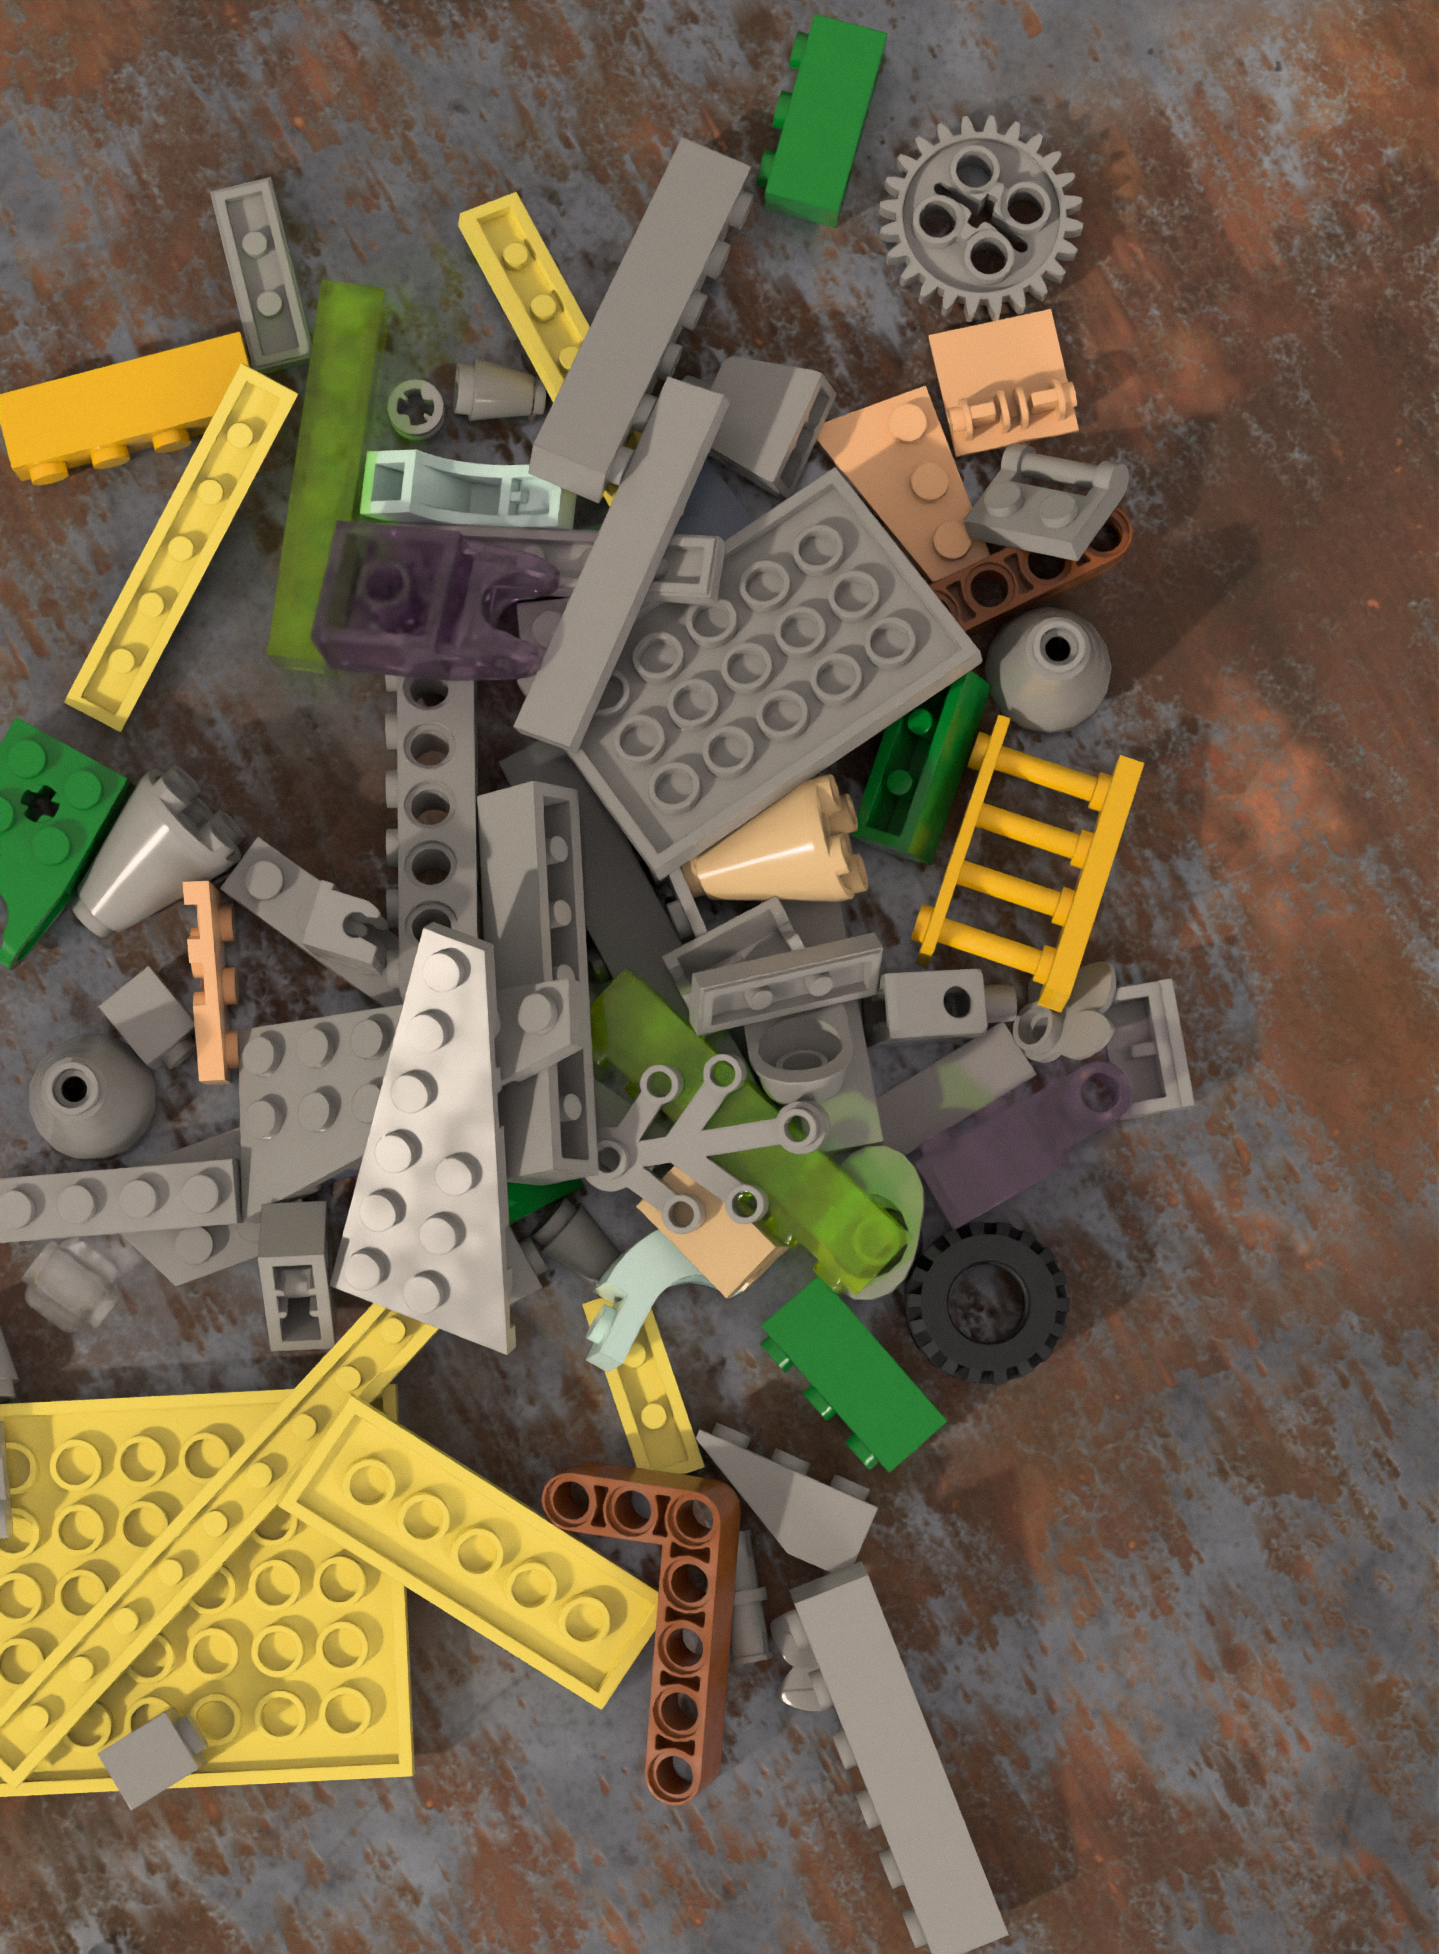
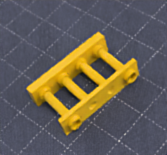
M998 715L991 735L979 731L967 768L979 772L935 905L932 907L922 903L910 937V940L921 943L915 964L927 968L937 942L1033 974L1032 981L1043 984L1037 1005L1061 1013L1071 995L1144 763L1120 755L1111 775L1100 772L1098 777L1002 746L1011 718ZM996 770L1089 801L1088 808L1099 811L1093 831L1081 829L1080 834H1076L983 803L993 771ZM975 827L1070 858V865L1080 868L1074 890L1063 886L1061 892L964 860ZM956 884L1052 916L1051 923L1062 926L1056 947L1044 944L1043 949L1040 950L945 918Z

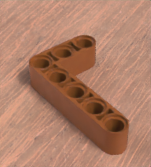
M1116 507L1104 525L1111 528L1116 534L1118 540L1117 547L1112 551L1100 552L1089 545L1078 561L1056 557L1060 562L1062 570L1061 574L1053 579H1040L1031 572L1028 566V558L1035 552L1007 547L930 584L929 587L966 634L972 637L1111 570L1121 562L1132 541L1133 529L1127 515ZM978 580H994L1003 588L1005 600L998 606L984 607L978 604L972 597L971 586Z
M594 1461L582 1462L551 1478L544 1487L542 1507L548 1520L556 1527L567 1531L662 1545L645 1779L651 1794L660 1802L670 1806L683 1805L712 1784L717 1778L721 1766L741 1515L740 1501L730 1486L716 1479ZM572 1482L580 1484L587 1491L590 1503L588 1510L581 1508L574 1502L571 1496ZM633 1491L642 1493L649 1501L651 1507L650 1519L641 1517L635 1511L631 1499ZM694 1500L705 1503L711 1510L713 1515L712 1528L702 1526L696 1520L693 1514ZM689 1564L698 1566L705 1573L708 1580L707 1592L698 1590L688 1578ZM684 1628L694 1631L700 1637L703 1644L702 1655L692 1653L686 1647L683 1641ZM679 1692L689 1695L694 1700L698 1709L697 1718L689 1717L681 1710L678 1704ZM674 1756L684 1759L690 1765L693 1781L682 1779L676 1773L673 1766Z

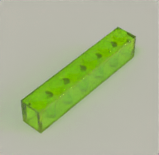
M328 280L321 281L267 651L268 657L276 667L335 675L338 672L360 520L367 451L370 450L390 312V304L385 288Z
M626 967L590 1005L593 1061L604 1070L611 1063L620 1069L631 1080L624 1087V1090L633 1100H636L641 1093L640 1080L643 1073L649 1067L669 1064L680 1071L684 1080V1088L681 1095L675 1101L663 1104L661 1108L676 1123L704 1082L703 1069L706 1062L711 1057L722 1053L703 1035L697 1036L691 1024L633 969ZM721 1061L715 1069V1077L720 1084L729 1086L735 1078V1070L729 1062ZM660 1071L654 1076L652 1086L658 1095L665 1097L671 1091L672 1081L666 1073ZM746 1077L745 1083L740 1089L728 1094L704 1130L775 1119L780 1109ZM792 1120L790 1121L789 1131L791 1135L797 1140L803 1141L808 1135ZM774 1145L710 1156L742 1182L757 1184L764 1189L769 1200L767 1211L771 1214L764 1222L765 1225L790 1249L793 1250L799 1242L803 1244L818 1259L812 1270L839 1295L846 1288H849L856 1296L860 1294L914 1238L910 1232L821 1148L807 1154H794L785 1150L781 1145ZM747 1191L741 1192L737 1198L745 1205L752 1197L756 1200L755 1196Z

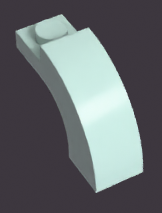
M417 449L367 451L360 514L382 521L573 529L577 494L528 474L530 464L488 465L469 463L434 456Z
M659 1229L623 1252L610 1264L592 1290L593 1293L614 1304L613 1307L606 1304L601 1307L586 1335L588 1340L594 1342L586 1361L606 1372H610L623 1364L652 1305L666 1288L678 1284L692 1283L706 1285L718 1290Z

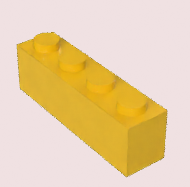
M240 331L0 394V425L12 470L21 481L31 479L33 485H47L66 479L69 476L68 469L92 463L94 469H107L130 461L129 453L154 447L156 453H168L188 447L192 444L190 437L205 433L240 364L244 363L252 368L247 346Z

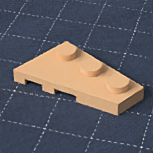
M926 385L824 422L815 444L821 451L823 450L856 494L860 495L884 524V529L929 584L937 582L990 556L986 542L969 539L963 520L971 511L972 506Z
M210 881L182 882L184 905L194 904L197 907L198 927L191 928L190 937H188L187 942L189 963L192 966L194 979L200 978L201 991H195L193 995L199 1081L205 1085L232 1084L231 1069L239 1068L238 1030L229 1031L228 1005H238L239 982L236 966L226 967L225 942L236 940L234 904L223 903V894Z

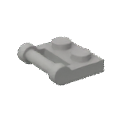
M1012 443L1003 453L1000 471L963 520L969 539L1078 561L1127 491L1129 483L1128 468L1123 463L1107 460L1102 461L1099 465L1037 454L1032 446ZM1031 479L1088 489L1090 491L1084 496L1028 485Z

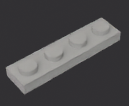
M239 1158L0 1178V1243L244 1223L242 1221Z

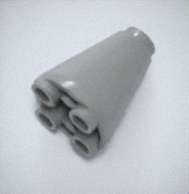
M1046 606L1023 611L1002 625L989 645L984 669L986 682L991 685L988 697L993 705L998 707L1003 716L1011 718L1012 722L1023 729L1048 734L1059 731H1071L1094 714L1108 691L1111 663L1106 643L1090 622L1070 610ZM1049 641L1051 648L1055 651H1063L1065 648L1069 649L1068 658L1059 662L1051 660L1045 651L1047 642Z
M173 765L166 773L158 769L149 770L140 779L77 886L78 895L70 902L71 909L91 932L101 938L106 939L114 931L123 932L183 898L182 882H212L231 871L241 860V852L238 845L246 838L244 831L227 813L219 810L214 814L197 797L201 792L198 784L182 768Z
M105 1034L77 1035L56 1044L38 1063L29 1085V1111L39 1134L56 1151L79 1160L109 1161L129 1151L147 1133L157 1109L158 1084L150 1068L145 1065L128 1043ZM76 1077L82 1078L86 1083L87 1093L82 1100L70 1102L63 1092L75 1087L77 1083Z

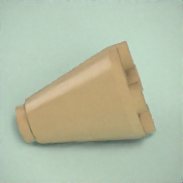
M821 772L681 866L684 878L694 898L707 895L711 900L767 901L777 896L779 901L841 902L853 899L856 893L868 890V877L864 862L859 853L853 854L849 838L850 832L858 830L853 802L848 793L839 794L835 778L832 774L824 775Z

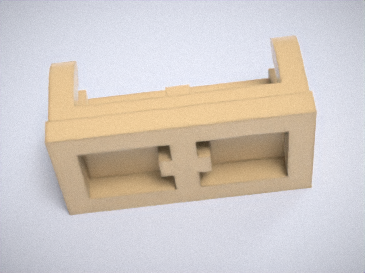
M675 1165L661 1180L677 1193L693 1194L703 1202L706 1216L701 1227L687 1234H676L665 1226L662 1213L647 1201L642 1199L636 1206L725 1298H731L739 1290L742 1292L746 1291L790 1247L763 1218L750 1224H740L733 1221L726 1212L725 1202ZM739 1194L737 1198L738 1209L747 1216L753 1215L756 1210ZM680 1201L675 1206L674 1216L679 1224L688 1226L693 1221L694 1212L688 1203Z

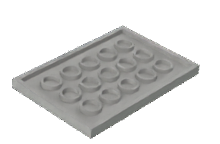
M836 467L724 541L726 547L717 605L643 601L577 754L565 750L659 881L983 662L977 646ZM540 665L516 680L526 697Z

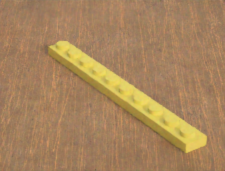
M375 1303L368 1308L0 1708V1777L15 1790L24 1782L277 1507V1498L348 1392L350 1391L368 1404H371L438 1332L439 1328Z

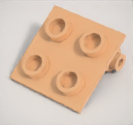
M1051 309L928 335L955 457L1007 447L1012 443L1021 444L1079 431L1074 407L1077 406L1076 393L1072 381L1068 382Z

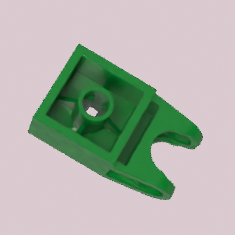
M17 717L0 744V894L8 908V923L4 930L3 944L0 949V964L8 970H14L27 958L72 898L78 895L77 886L136 787L128 778ZM50 794H54L55 796L51 801L59 807L57 813L53 818L43 814L35 822L33 818L37 813L33 808L40 798L46 799Z

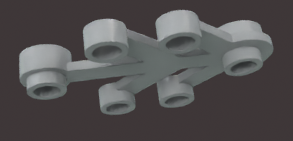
M724 1053L715 1055L706 1062L703 1069V1084L666 1137L642 1140L663 1104L675 1101L681 1095L684 1088L683 1076L676 1067L669 1064L654 1065L643 1073L640 1080L641 1093L618 1127L606 1126L596 1130L599 1175L585 1178L591 1185L603 1191L614 1192L628 1187L662 1213L663 1222L670 1231L676 1234H687L697 1230L703 1224L706 1216L703 1202L693 1194L677 1193L646 1167L672 1163L725 1202L726 1212L733 1221L740 1224H750L760 1220L766 1214L769 1206L766 1192L757 1184L742 1182L708 1156L781 1145L785 1150L794 1154H807L820 1149L827 1142L831 1133V1121L828 1113L821 1105L813 1101L802 1100L783 1107L775 1119L704 1130L728 1094L740 1089L747 1077V1069L742 1059L734 1054ZM721 1061L729 1062L735 1070V1078L729 1086L720 1084L715 1077V1069ZM660 1071L666 1073L672 1081L671 1091L665 1097L658 1095L652 1086L654 1076ZM796 1115L804 1117L810 1126L809 1135L803 1141L795 1139L789 1131L790 1121ZM606 1147L614 1148L620 1156V1164L615 1171L605 1169L601 1163V1154ZM743 1191L750 1192L757 1200V1209L751 1216L741 1213L737 1206V1198ZM680 1201L688 1203L694 1212L693 1221L688 1226L679 1224L674 1216L675 1206Z

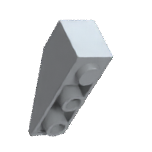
M716 1422L712 1434L699 1428L696 1435L697 1441L788 1554L831 1573L855 1563L878 1509L876 1505L866 1501L870 1489L837 1474L834 1475L830 1485L807 1476L806 1474L811 1463L775 1448L771 1459L747 1449L752 1437Z

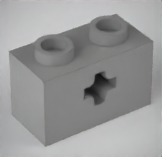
M327 1201L261 1204L258 1263L270 1350L332 1349L336 1344L338 1290L329 1286L334 1270V1257Z

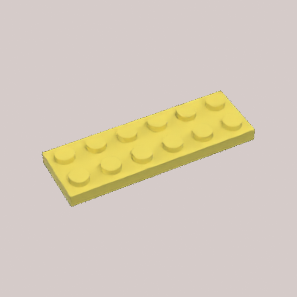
M350 1391L276 1500L280 1508L601 1710L656 1630L658 1588L567 1530L556 1527L547 1517Z

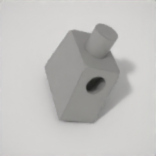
M735 356L727 357L723 361L713 384L690 375L685 376L682 379L683 382L723 394L730 402L708 456L782 500L791 497L837 395L821 372L811 369Z
M981 969L883 974L879 979L878 994L861 998L866 1048L965 1041L986 1034L987 1023L1015 1021L1017 1015L1015 988L1012 983L984 985ZM944 998L948 1000L952 1007V1015L948 1014L944 1007Z

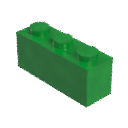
M814 14L809 34L801 31L797 32L789 62L790 69L798 70L793 93L781 90L772 127L782 130L776 152L765 149L756 180V187L766 189L765 210L837 228L884 58L888 33Z
M970 670L886 727L857 813L858 830L851 832L850 835L874 849L932 865L991 689V685Z
M820 1274L761 1325L762 1329L768 1334V1337L760 1343L761 1347L784 1373L795 1365L811 1385L802 1394L827 1422L837 1414L849 1427L853 1434L844 1442L869 1471L880 1463L890 1473L948 1422Z

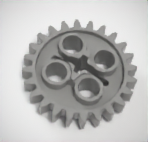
M989 115L983 132H975L969 117L963 116L959 135L955 136L951 134L943 123L937 125L936 145L933 146L921 136L915 138L914 149L919 158L918 160L902 154L898 156L896 167L905 178L887 177L885 180L884 190L897 199L881 201L878 215L895 222L888 223L880 228L879 239L885 242H898V245L887 253L886 262L888 265L907 264V267L900 276L899 284L905 287L919 280L923 284L918 299L920 304L923 305L935 294L943 297L941 315L945 317L950 313L954 305L959 303L964 304L967 322L973 321L978 306H986L991 319L997 321L1001 313L1002 303L1007 301L1018 315L1023 314L1026 306L1024 295L1026 292L1043 302L1048 293L1043 278L1060 284L1063 281L1066 272L1056 259L1062 261H1074L1078 249L1072 243L1065 240V238L1079 237L1083 229V223L1067 216L1078 212L1083 201L1082 197L1064 195L1073 186L1075 174L1074 172L1058 175L1054 173L1060 163L1062 153L1056 151L1042 157L1039 154L1043 135L1040 133L1033 136L1026 144L1019 141L1020 122L1015 121L1007 133L1003 135L997 133L995 116ZM969 164L978 165L987 171L990 181L978 188L969 187L959 180L956 172L961 167ZM938 185L945 187L955 200L945 195H938L934 188ZM1028 201L1039 209L1041 218L1031 224H1021L1010 216L1007 208L1014 202ZM983 210L989 211L992 214L990 224L983 222L978 228L972 227L969 224L971 214L978 216ZM930 214H941L950 220L954 230L949 235L941 238L932 237L922 230L920 221ZM1007 238L1017 243L1025 244L1027 251L1024 253L1016 251L1012 248ZM991 250L1002 258L1005 267L997 273L984 274L973 266L970 258L976 252Z

